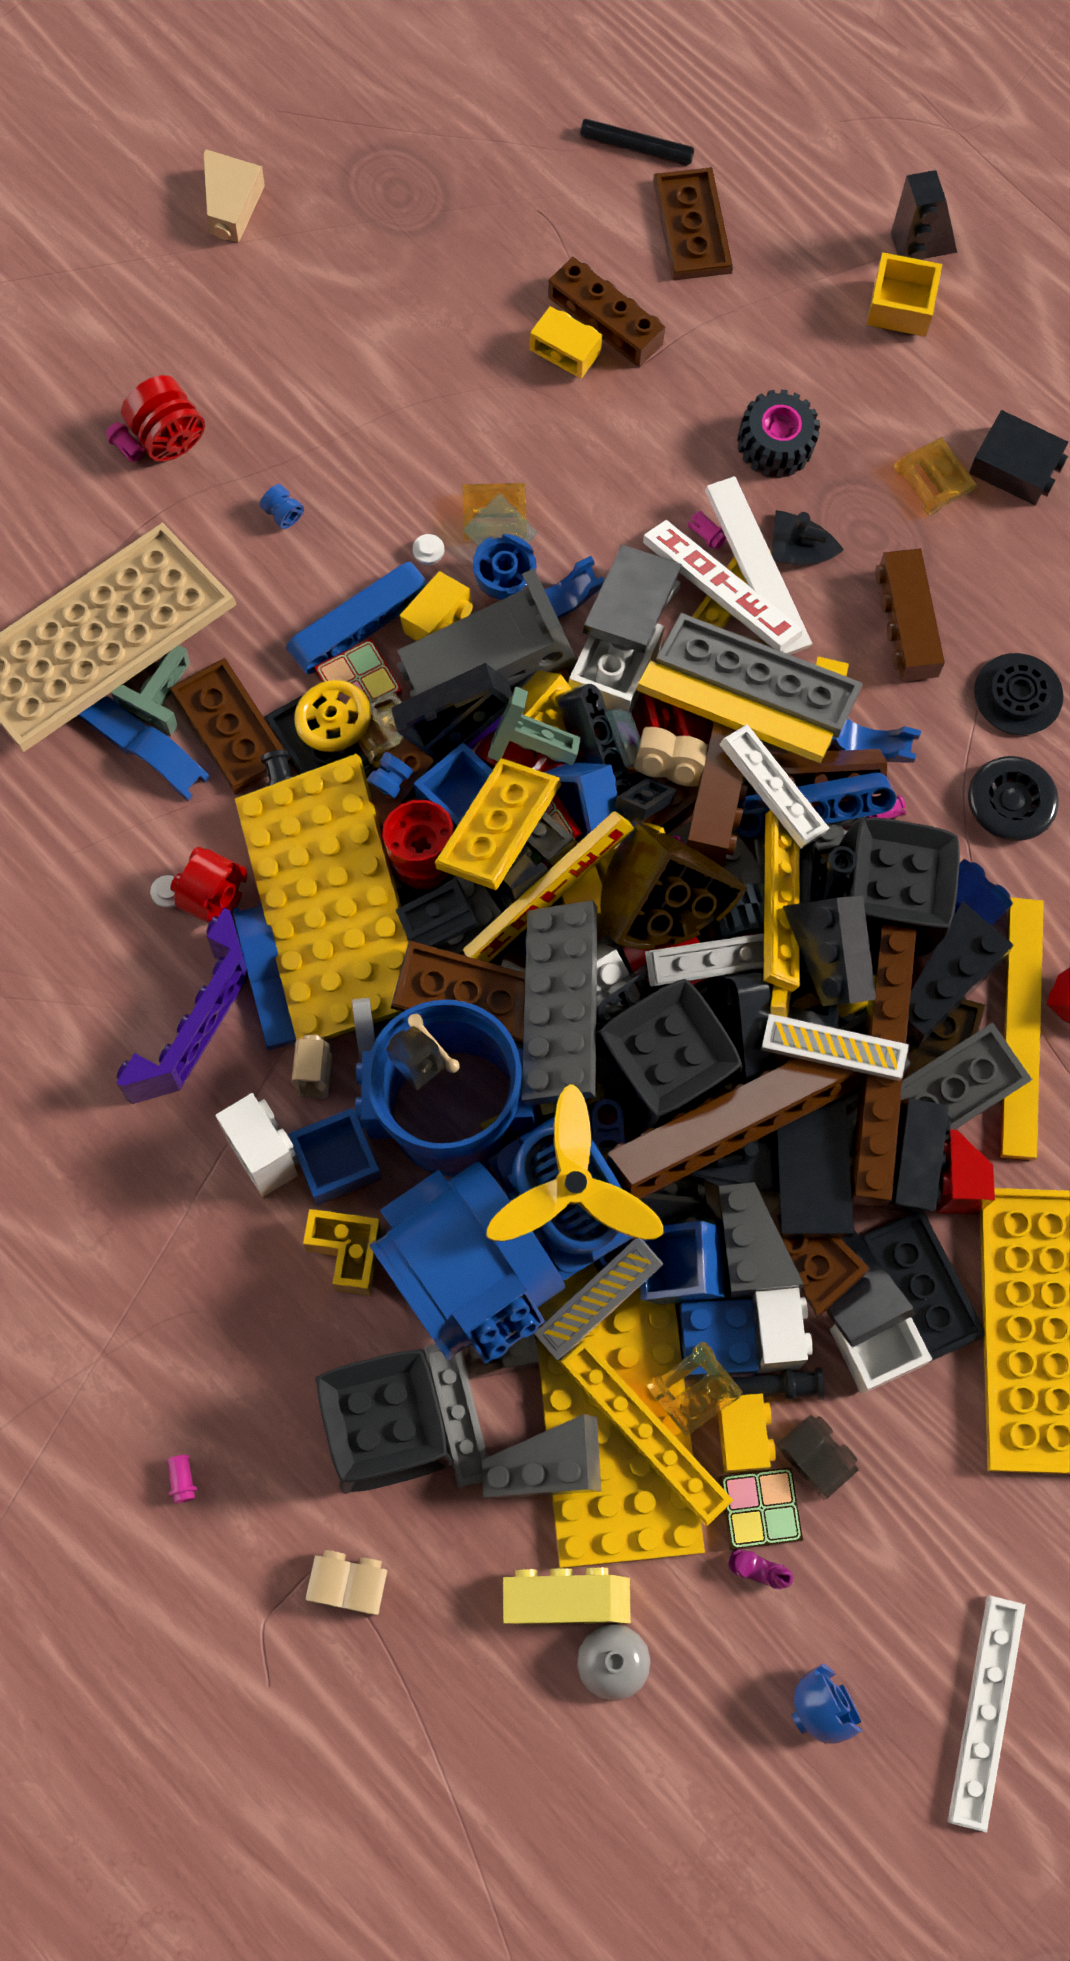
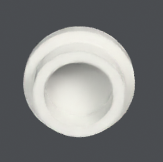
M422 535L413 544V555L423 565H434L444 555V544L435 535Z
M161 876L151 886L150 894L152 900L159 907L172 908L176 906L175 893L170 890L174 876Z

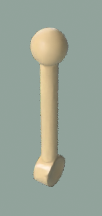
M419 1014L410 1015L408 1018L409 1026L422 1034L446 1063L445 1068L448 1072H457L459 1062L448 1056L423 1026V1020Z

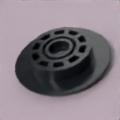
M1023 653L1004 654L990 660L980 670L974 686L975 701L983 717L997 729L1014 735H1029L1044 730L1056 720L1063 706V688L1054 670L1042 660Z
M1004 756L985 763L972 777L968 789V802L976 821L992 835L1005 840L1023 841L1039 836L1052 825L1059 808L1058 791L1052 777L1040 765L1023 757Z

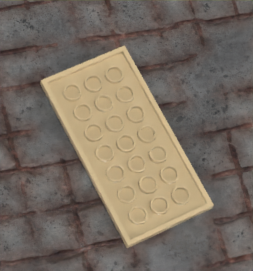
M162 522L0 632V725L19 748L25 752L237 605L234 597Z

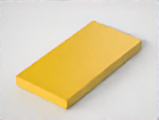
M500 758L436 859L435 865L437 869L497 890L560 788V778Z

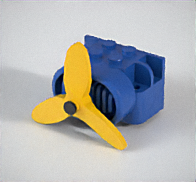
M569 1084L560 1094L554 1117L523 1134L517 1140L505 1146L498 1154L487 1160L511 1201L490 1221L486 1230L487 1238L492 1241L504 1242L533 1232L563 1281L633 1238L650 1240L656 1239L663 1234V1225L660 1218L641 1200L621 1188L597 1146L591 1140L587 1106L582 1093L574 1085Z

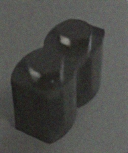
M810 1414L775 1445L822 1500H826L859 1471L855 1465L858 1459L845 1444L839 1446L830 1435L833 1433V1430L822 1417L818 1416L815 1419Z

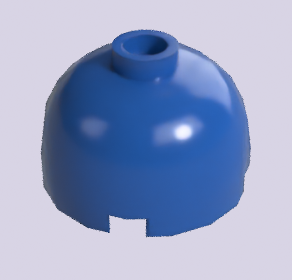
M502 534L501 538L492 539L490 537L485 539L477 547L473 557L474 578L480 590L489 597L503 600L527 586L522 574L531 569H535V571L537 569L536 558L531 545L522 538L511 534Z
M820 1664L805 1674L796 1685L793 1698L796 1711L792 1713V1718L802 1734L809 1732L815 1740L824 1744L841 1743L862 1732V1728L856 1726L861 1723V1718L845 1686L842 1684L838 1687L830 1679L836 1675L834 1671L826 1664Z

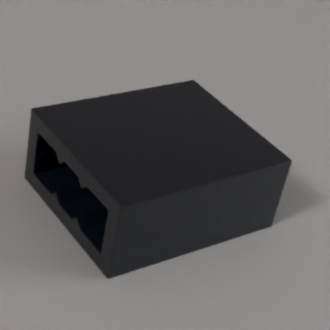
M1001 410L977 452L968 474L1036 506L1041 495L1046 497L1049 495L1056 481L1051 478L1054 471L1058 473L1062 471L1069 457L1064 454L1069 442Z

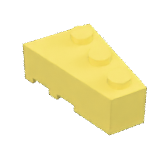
M586 1568V1575H573V1569H551V1576H537V1570L533 1569L515 1570V1577H503V1623L631 1624L630 1578L608 1575V1568Z

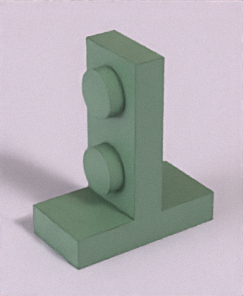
M178 645L162 656L159 660L157 671L152 677H148L144 681L140 691L141 694L121 684L111 692L114 701L136 718L171 736L178 725L174 712L163 707L162 704L170 694L169 688L177 684L190 665L187 649Z
M515 687L492 737L487 757L499 761L509 741H512L523 749L534 750L547 755L553 761L573 765L578 754L580 737L523 715L528 691Z

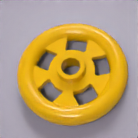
M342 680L325 681L309 689L298 702L294 715L295 728L299 737L308 746L324 752L341 751L355 744L365 734L371 720V707L365 693L356 685ZM340 693L350 697L346 705L336 700ZM323 696L327 701L316 709L313 703ZM337 711L335 716L327 717L329 713ZM350 712L358 713L355 724L347 723ZM316 718L320 727L311 731L307 721ZM327 731H340L341 737L327 739Z

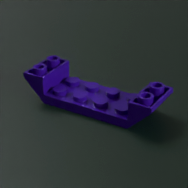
M225 908L219 917L214 916L206 929L214 958L218 960L212 971L214 976L208 986L203 985L198 991L194 1001L196 1006L190 1015L186 1014L181 1019L177 1027V1033L179 1034L172 1045L168 1043L159 1056L160 1065L158 1066L134 1053L131 1060L124 1061L117 1072L116 1078L118 1081L116 1083L126 1100L132 1104L181 1090L249 978L231 912Z

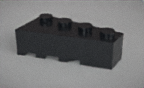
M962 901L952 919L947 936L935 948L911 990L906 1038L917 1047L1005 961L1014 946L964 901Z

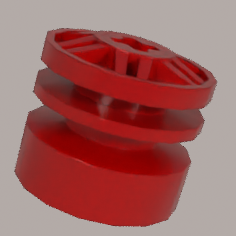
M167 375L152 377L140 383L128 394L121 408L123 420L131 431L138 436L140 444L145 447L148 455L155 461L166 462L187 453L200 440L206 426L204 418L196 410L194 404L188 400L186 393L178 382Z
M412 800L400 804L390 812L383 824L382 837L394 876L407 887L430 890L443 885L453 877L452 874L438 870L435 865L436 859L454 832L450 815L441 805L428 800Z

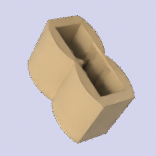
M645 727L639 742L634 768L647 776L667 777L672 782L683 786H698L705 766L708 745L694 737H676L671 732L662 728Z
M305 1035L303 1039L296 1040L291 1083L295 1086L294 1093L299 1097L320 1099L328 1097L332 1054L330 1053L329 1043L324 1041V1038L321 1036Z
M324 1550L323 1556L315 1555L306 1601L379 1615L388 1572L386 1569H381L382 1561L360 1557L359 1564L345 1561L346 1554L330 1550Z

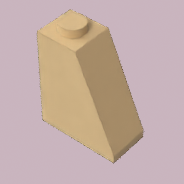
M206 149L204 152L207 217L210 232L219 239L239 243L265 187L262 166Z

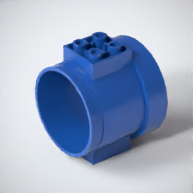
M434 1000L411 1007L388 1023L377 1037L371 1051H363L362 1063H357L356 1080L357 1084H361L362 1095L361 1097H356L355 1114L356 1118H360L361 1128L366 1129L370 1139H395L402 1152L413 1163L431 1173L440 1170L443 1176H456L477 1160L487 1169L490 1167L487 1162L488 1159L498 1154L505 1146L514 1142L517 1136H522L537 1127V1105L526 1106L522 1101L523 1048L517 1049L506 1027L491 1013L476 1005L457 1000ZM412 1014H419L421 1016L423 1026L447 1054L466 1053L484 1058L497 1066L510 1081L509 1096L499 1117L488 1128L471 1138L453 1143H430L407 1133L395 1121L397 1097L408 1076L421 1064L439 1056L422 1034L409 1026L408 1018Z
M478 1160L448 1181L440 1170H437L382 1208L380 1211L392 1229L387 1231V1234L378 1241H373L369 1244V1247L448 1362L454 1358L455 1354L464 1348H469L471 1345H473L485 1364L492 1359L501 1357L514 1343L536 1332L538 1327L545 1322L538 1307L565 1289L561 1276L533 1232L504 1242L492 1241L487 1238L486 1230L490 1221L511 1201L488 1170Z

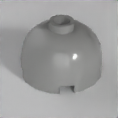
M609 1624L598 1627L585 1637L578 1650L577 1667L580 1680L589 1692L600 1699L619 1701L630 1698L642 1689L649 1676L651 1659L648 1647L640 1635L627 1626Z

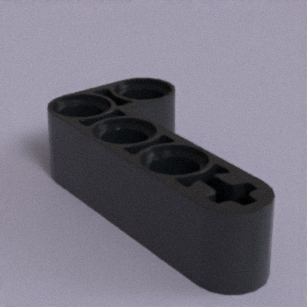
M585 684L565 691L560 695L558 706L566 731L580 737L576 757L577 763L611 765L616 779L617 796L647 777L653 779L651 776L640 772L628 774L602 694L595 685Z
M744 971L713 976L708 981V992L712 1003L726 1009L728 1036L733 1042L742 1063V1070L732 1081V1088L739 1084L745 1085L757 1079L767 1070L777 1069L775 1053L761 1050L768 1016L771 1014L769 983L763 981L764 974Z

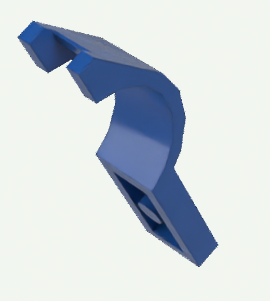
M592 556L577 562L567 577L545 590L557 618L563 617L579 608L602 588L605 580L603 576L597 579L591 568L595 564Z
M107 695L77 715L82 721L124 753L136 755L152 766L172 786L174 791L187 801L192 798V793L188 789L198 778L204 782L210 778L209 774L172 739L159 730L143 724Z
M848 718L839 738L833 736L830 744L840 751L880 749L887 762L914 763L916 753L911 752L913 739H919L921 730L906 726L888 731L874 730L858 725Z
M258 902L259 906L241 911L238 907L232 910L267 1050L295 1044L296 1037L275 959L278 956L274 935L271 926L266 923L262 904Z

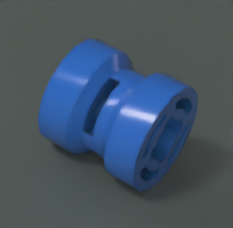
M281 484L271 487L260 501V507L268 515L273 514L274 521L282 529L293 526L304 512V506L297 499L290 498L289 491Z
M385 752L379 760L380 767L377 771L371 772L367 781L382 793L395 799L400 791L399 785L403 780L409 778L413 770L395 756Z

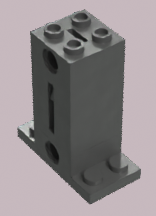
M535 569L522 574L527 586L521 588V591L397 650L402 660L397 665L405 682H408L412 690L410 691L411 697L483 663H487L508 680L511 692L514 691L515 687H523L538 670L553 673L559 669L567 668L569 675H571L577 659Z

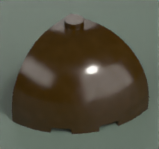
M633 820L631 825L635 830L619 844L604 878L600 902L601 918L606 932L617 944L638 949H655V945L670 942L677 945L700 935L699 930L710 924L713 920L716 919L719 922L739 902L748 888L726 869L690 846L663 832Z

